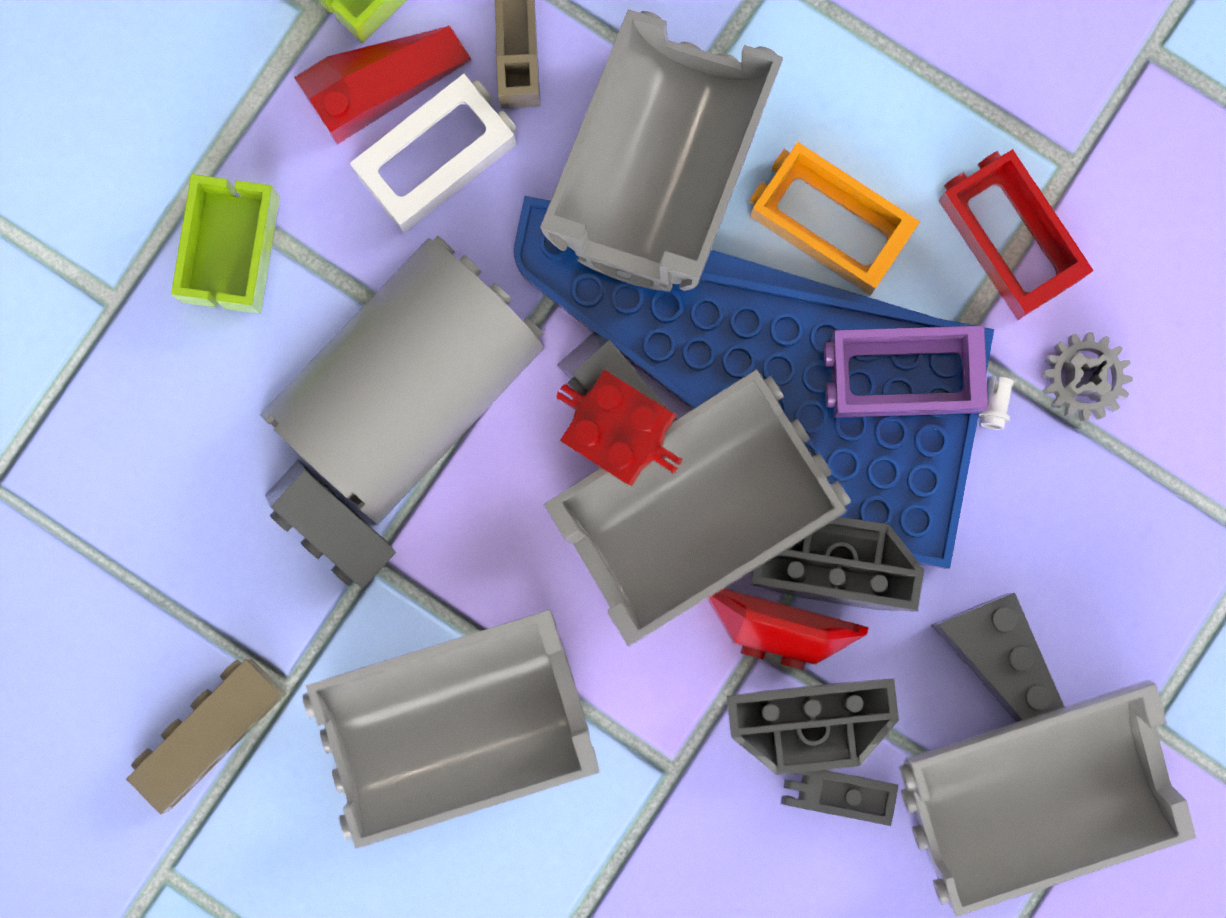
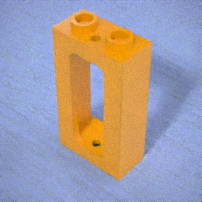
M799 142L795 144L791 152L784 148L771 168L777 173L769 185L762 181L749 200L754 205L750 217L871 296L920 221ZM793 181H804L886 236L887 242L873 264L870 266L860 264L779 210L778 203Z

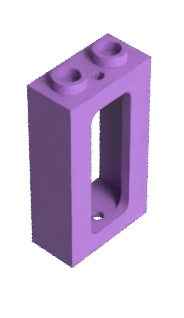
M984 326L834 330L830 336V342H824L825 367H831L832 383H826L825 400L827 408L833 407V418L981 413L988 409ZM955 353L962 360L963 388L957 393L856 396L850 391L849 359L854 356Z

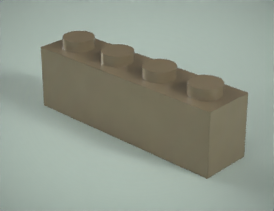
M237 659L231 663L220 675L223 682L213 692L206 689L190 705L194 711L183 722L179 718L172 722L160 735L164 741L153 752L149 748L146 749L130 765L134 771L126 780L160 815L170 812L287 695L253 659H245L242 663Z

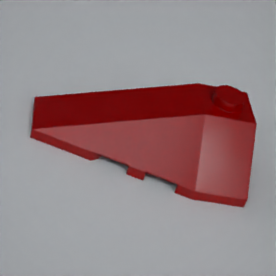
M446 26L327 56L295 76L294 79L338 145L471 61V57L452 28Z

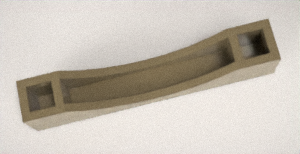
M495 0L496 65L501 109L541 107L535 0Z

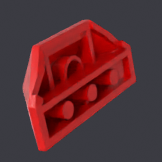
M722 589L708 598L710 605L734 644L742 645L741 654L764 660L765 654L768 652L782 656L780 664L804 670L806 663L816 665L867 635L869 628L728 589Z

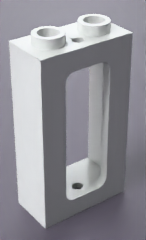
M464 73L350 162L355 174L404 234L516 146V139L513 134L517 130L515 124L503 110L496 113L488 103L492 98L479 80H475L472 83ZM458 105H468L485 125V133L407 195L397 196L380 176V167Z

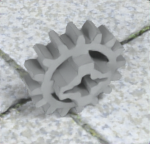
M1088 332L1084 335L1081 342L1077 334H1073L1068 337V346L1061 341L1054 346L1058 356L1050 354L1045 357L1044 361L1051 366V369L1043 371L1040 377L1050 380L1051 385L1042 391L1044 394L1054 393L1056 398L1051 403L1052 408L1062 404L1066 407L1064 417L1069 418L1075 412H1079L1080 422H1085L1089 420L1092 412L1096 420H1100L1106 417L1105 408L1112 413L1120 408L1115 400L1116 398L1122 400L1128 398L1130 393L1122 388V385L1132 382L1133 377L1124 374L1123 369L1128 367L1131 362L1130 360L1120 361L1117 357L1123 350L1121 346L1112 350L1108 348L1110 337L1105 336L1098 342H1095L1093 332ZM1088 351L1099 356L1097 358H1086L1082 353L1078 354V352ZM1097 367V370L1092 373L1093 376L1089 379V383L1082 384L1076 388L1084 372ZM1109 368H1110L1111 374H1112V384H1111V385L1108 383V369H1109ZM1062 369L1066 372L1065 386H1063L1061 380ZM1076 396H1087L1091 401L1095 400L1096 403H1082L1074 398Z

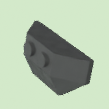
M838 517L754 569L751 584L794 597L873 610L918 612L924 568L889 524Z
M894 678L774 689L726 696L731 738L776 775L861 766L899 721Z

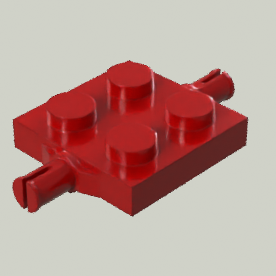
M605 369L592 390L585 394V396L569 387L568 384H564L560 388L572 396L573 399L559 391L556 399L575 410L572 422L560 439L562 443L631 487L641 471L653 461L669 470L672 474L676 472L678 467L665 460V458L678 465L681 464L682 458L663 447L665 434L676 418V414Z

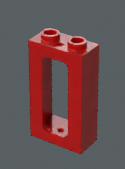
M1012 149L1002 156L998 151L990 154L977 164L980 170L967 177L963 172L944 185L947 191L941 196L939 203L1016 319L1020 320L1086 278L1094 270ZM991 186H998L1002 189L1056 271L1055 277L1031 292L1023 290L968 206L970 199Z

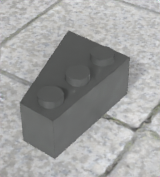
M592 333L557 364L570 379L567 384L583 396L592 390L605 369L667 408L613 343L602 336Z
M299 460L265 494L269 506L274 510L269 516L286 532L293 527L305 537L300 543L314 557L319 559L324 554L332 561L335 566L331 571L347 586H350L354 581L363 589L397 553L380 534L342 502L329 487L323 485Z
M1015 592L1003 594L931 625L953 648L964 664H967L987 690L1016 722L1065 707Z

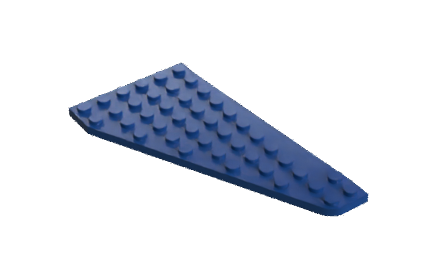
M524 195L513 253L516 266L528 283L594 334L609 339L625 358L691 409H695L756 369L763 380L771 376L784 398L777 402L790 423L798 419L810 438L809 441L804 443L805 447L812 457L820 453L832 472L826 479L830 485L838 480L851 503L844 506L847 512L839 517L889 524L920 564L950 569L979 413L833 418V407L827 408L825 400L826 383H832L831 367H825L824 342H830V336L834 330L976 325L936 318L715 250L710 251L699 283L693 289L683 291L680 289L681 284H673L671 291H660L629 284L604 275L578 262L575 250L567 246L566 251H561L552 244L540 227L551 201ZM984 327L987 373L994 329ZM955 353L854 356L849 359L850 391L856 396L957 393L963 388L962 360Z

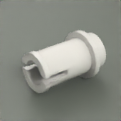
M989 376L987 379L988 409L979 413L978 418L981 419L980 426L993 430H1003L1005 423L1010 422V416L1007 415L1014 381L1005 377H999V381H996V376Z

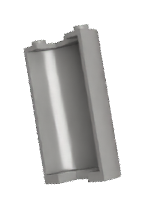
M628 9L540 226L547 239L561 251H566L567 246L575 250L576 256H578L577 261L583 265L629 284L660 291H671L673 284H681L680 289L683 291L696 287L780 70L783 56L777 55L775 51L767 47L758 46L753 48L747 45L743 46L741 62L729 54L719 53L715 55L702 51L697 45L683 41L677 43L668 40L667 22L655 13L649 11H641L639 13Z
M439 236L434 240L428 238L260 414L268 424L274 427L273 430L342 495L353 501L359 510L378 525L545 349L539 340L543 332L528 318L522 321L507 305L512 300L510 296L496 283L488 287L478 277L482 271L467 256L463 255L459 260L453 256L455 251Z
M757 369L672 422L665 434L663 447L682 458L680 465L665 458V460L678 467L673 474L653 461L641 471L631 487L600 468L544 503L563 538L574 545L610 606V609L606 611L628 647L847 512L844 506L851 503L842 486L838 480L830 485L826 478L832 472L820 453L812 457L805 447L804 443L809 441L810 438L798 419L790 423L777 402L784 398L777 384L771 376L763 380Z
M551 610L305 685L307 693L302 694L307 716L309 718L315 717L317 726L324 724L325 729L320 730L322 745L327 754L333 753L337 766L336 769H332L333 781L339 794L345 792L347 803L343 807L344 814L339 816V822L344 838L346 840L352 839L355 849L600 773L579 694Z
M1145 680L904 760V765L899 766L906 787L901 789V795L908 813L914 812L918 825L912 827L913 836L919 851L927 850L937 879L933 880V886L941 905L948 903L955 917H959L1197 838L1188 802L1171 785L1156 728V726L1165 724L1167 721L1155 682Z

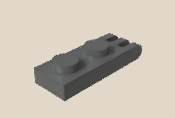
M829 770L792 773L796 775L802 774L801 782L784 780L783 788L799 791L798 798L789 795L781 796L780 804L892 826L898 784Z

